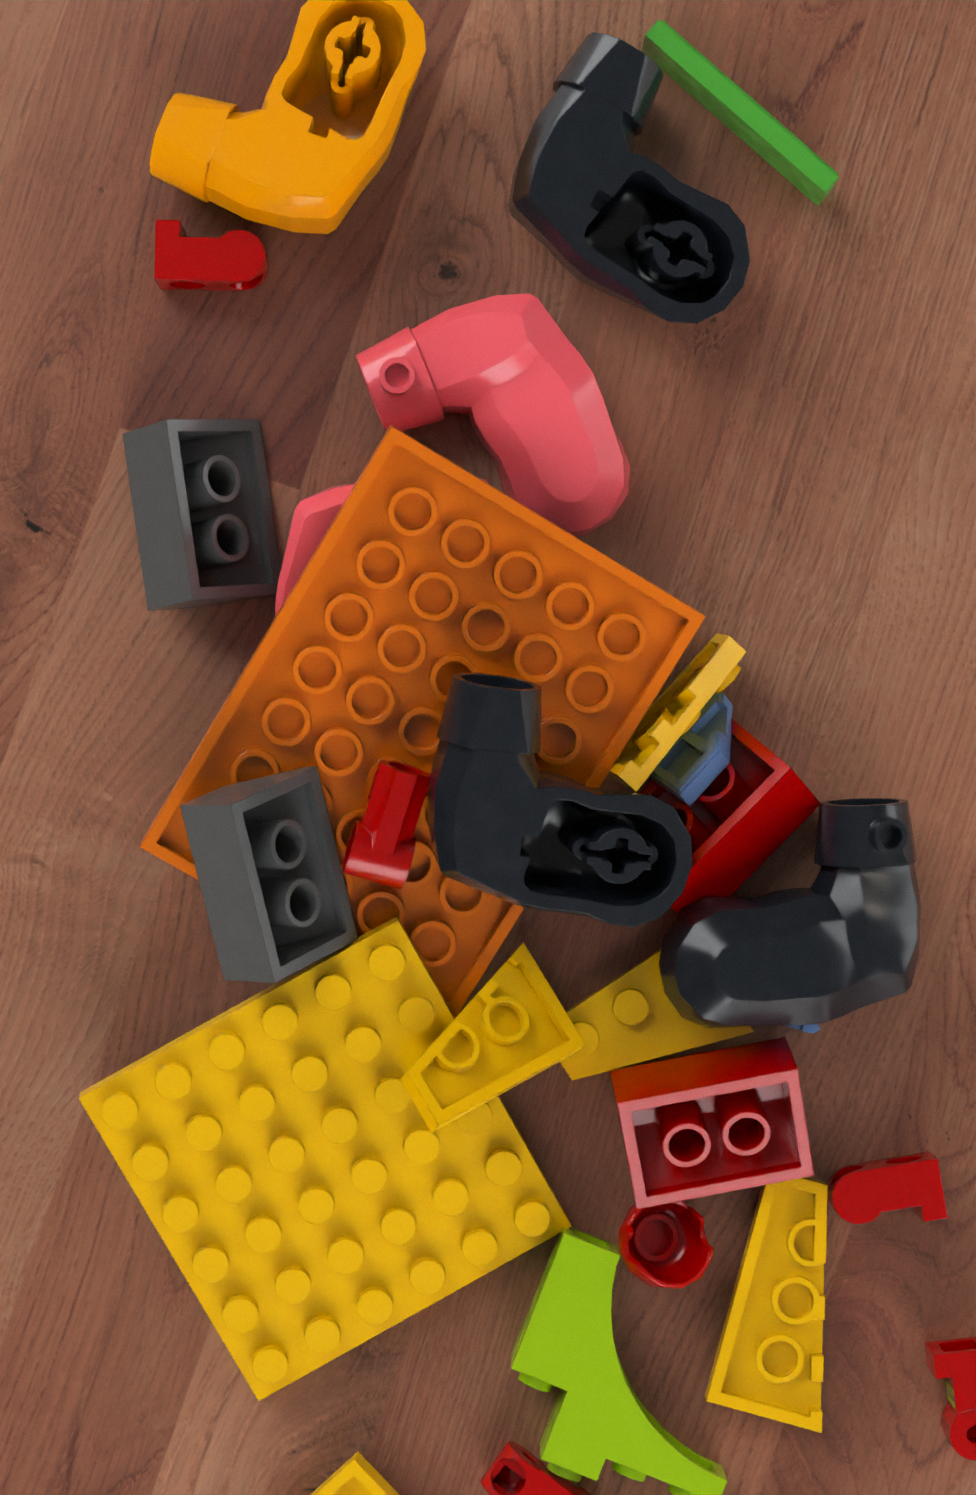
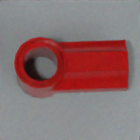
M380 759L368 794L362 820H356L344 855L342 873L398 889L403 888L414 856L416 837H413L430 784V773L399 761Z

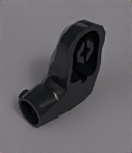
M593 32L586 36L554 81L553 90L556 93L537 117L531 128L513 173L508 202L509 211L514 219L541 242L560 264L580 281L668 322L697 324L725 310L744 285L750 263L745 225L728 204L679 182L662 166L634 152V136L642 134L661 85L663 72L651 58L630 44L607 34Z
M484 673L453 674L437 733V738L440 740L430 774L428 826L434 856L440 870L448 878L492 894L515 905L537 911L591 917L611 925L636 927L660 918L683 893L693 864L691 836L675 808L652 795L590 788L567 776L538 770L534 753L540 752L541 686L526 680Z
M852 798L821 802L814 863L821 865L811 888L780 890L758 897L705 896L683 907L663 937L659 960L664 992L682 1018L705 1028L820 1024L842 1017L861 1007L905 993L912 986L919 956L921 901L914 865L917 858L908 800L895 798Z

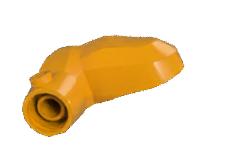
M308 0L300 9L287 57L269 86L262 109L240 112L237 104L183 92L175 93L166 105L155 133L149 162L151 175L205 203L211 201L246 220L296 233L329 234L337 229L359 195L376 176L390 154L408 97L418 76L427 49L424 22L408 0Z

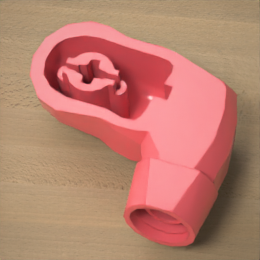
M529 293L495 295L450 308L411 330L407 326L355 355L385 432L390 425L400 431H406L444 421V414L446 413L468 414L482 445L495 461L504 494L575 537L586 536L612 520L629 494L630 463L623 444L613 429L594 374L537 297Z

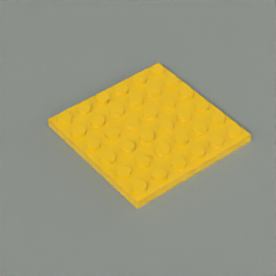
M398 916L361 935L356 941L291 974L81 1091L79 1095L81 1104L258 1401L562 1232L563 1227L567 1229L572 1227L568 1216L500 1096L493 1098L431 1133L400 1079L455 1017Z

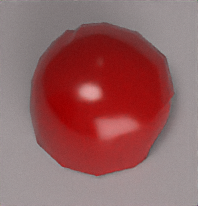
M684 1201L637 1209L635 1204L628 1210L618 1232V1246L625 1267L639 1280L651 1287L684 1288L703 1276L713 1258L714 1248L708 1243L706 1238L704 1217Z

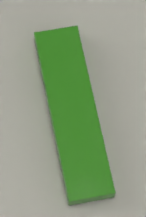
M658 19L645 34L641 52L651 58L662 71L818 206L833 189L839 178L837 176L838 173L664 20L660 21Z

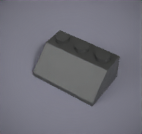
M166 419L123 433L148 611L198 608L276 596L281 567L259 419Z
M317 766L303 767L226 785L180 805L224 980L276 983L358 939Z

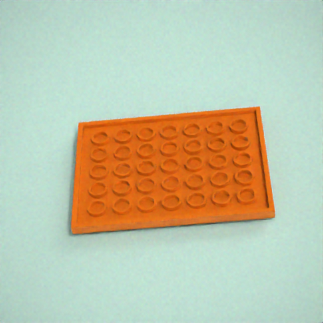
M390 425L143 837L140 848L199 880L180 805L226 785L303 767L317 766L342 869L345 851L356 820H362L368 794L380 759L406 763L431 774L440 740L437 738V733L452 677L456 673L501 675L540 685L542 688L540 752L534 753L538 770L564 775L590 788L599 789L706 616ZM429 784L413 837H416V846L403 888L398 889L343 873L357 936L360 937L398 916L456 1018L525 907L515 905L492 894L448 878L440 870L434 856L428 826Z

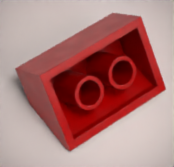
M732 718L730 763L691 806L685 804L654 780L639 793L652 795L673 806L691 836L693 864L683 893L669 908L678 915L683 907L705 896L730 897L820 805L818 799L790 766Z
M786 1037L610 1071L637 1209L814 1176L798 1068Z

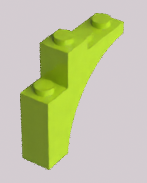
M563 1227L562 1232L558 1234L511 1353V1369L520 1372L518 1379L522 1383L544 1392H551L553 1386L561 1388L539 1444L541 1459L548 1462L547 1468L552 1473L574 1482H580L582 1476L597 1481L605 1460L608 1459L613 1461L612 1469L627 1478L643 1482L648 1475L668 1483L667 1490L673 1495H722L727 1484V1478L722 1465L693 1451L663 1428L639 1399L622 1368L613 1339L611 1317L612 1289L616 1266L621 1256L618 1245L573 1227L568 1229Z

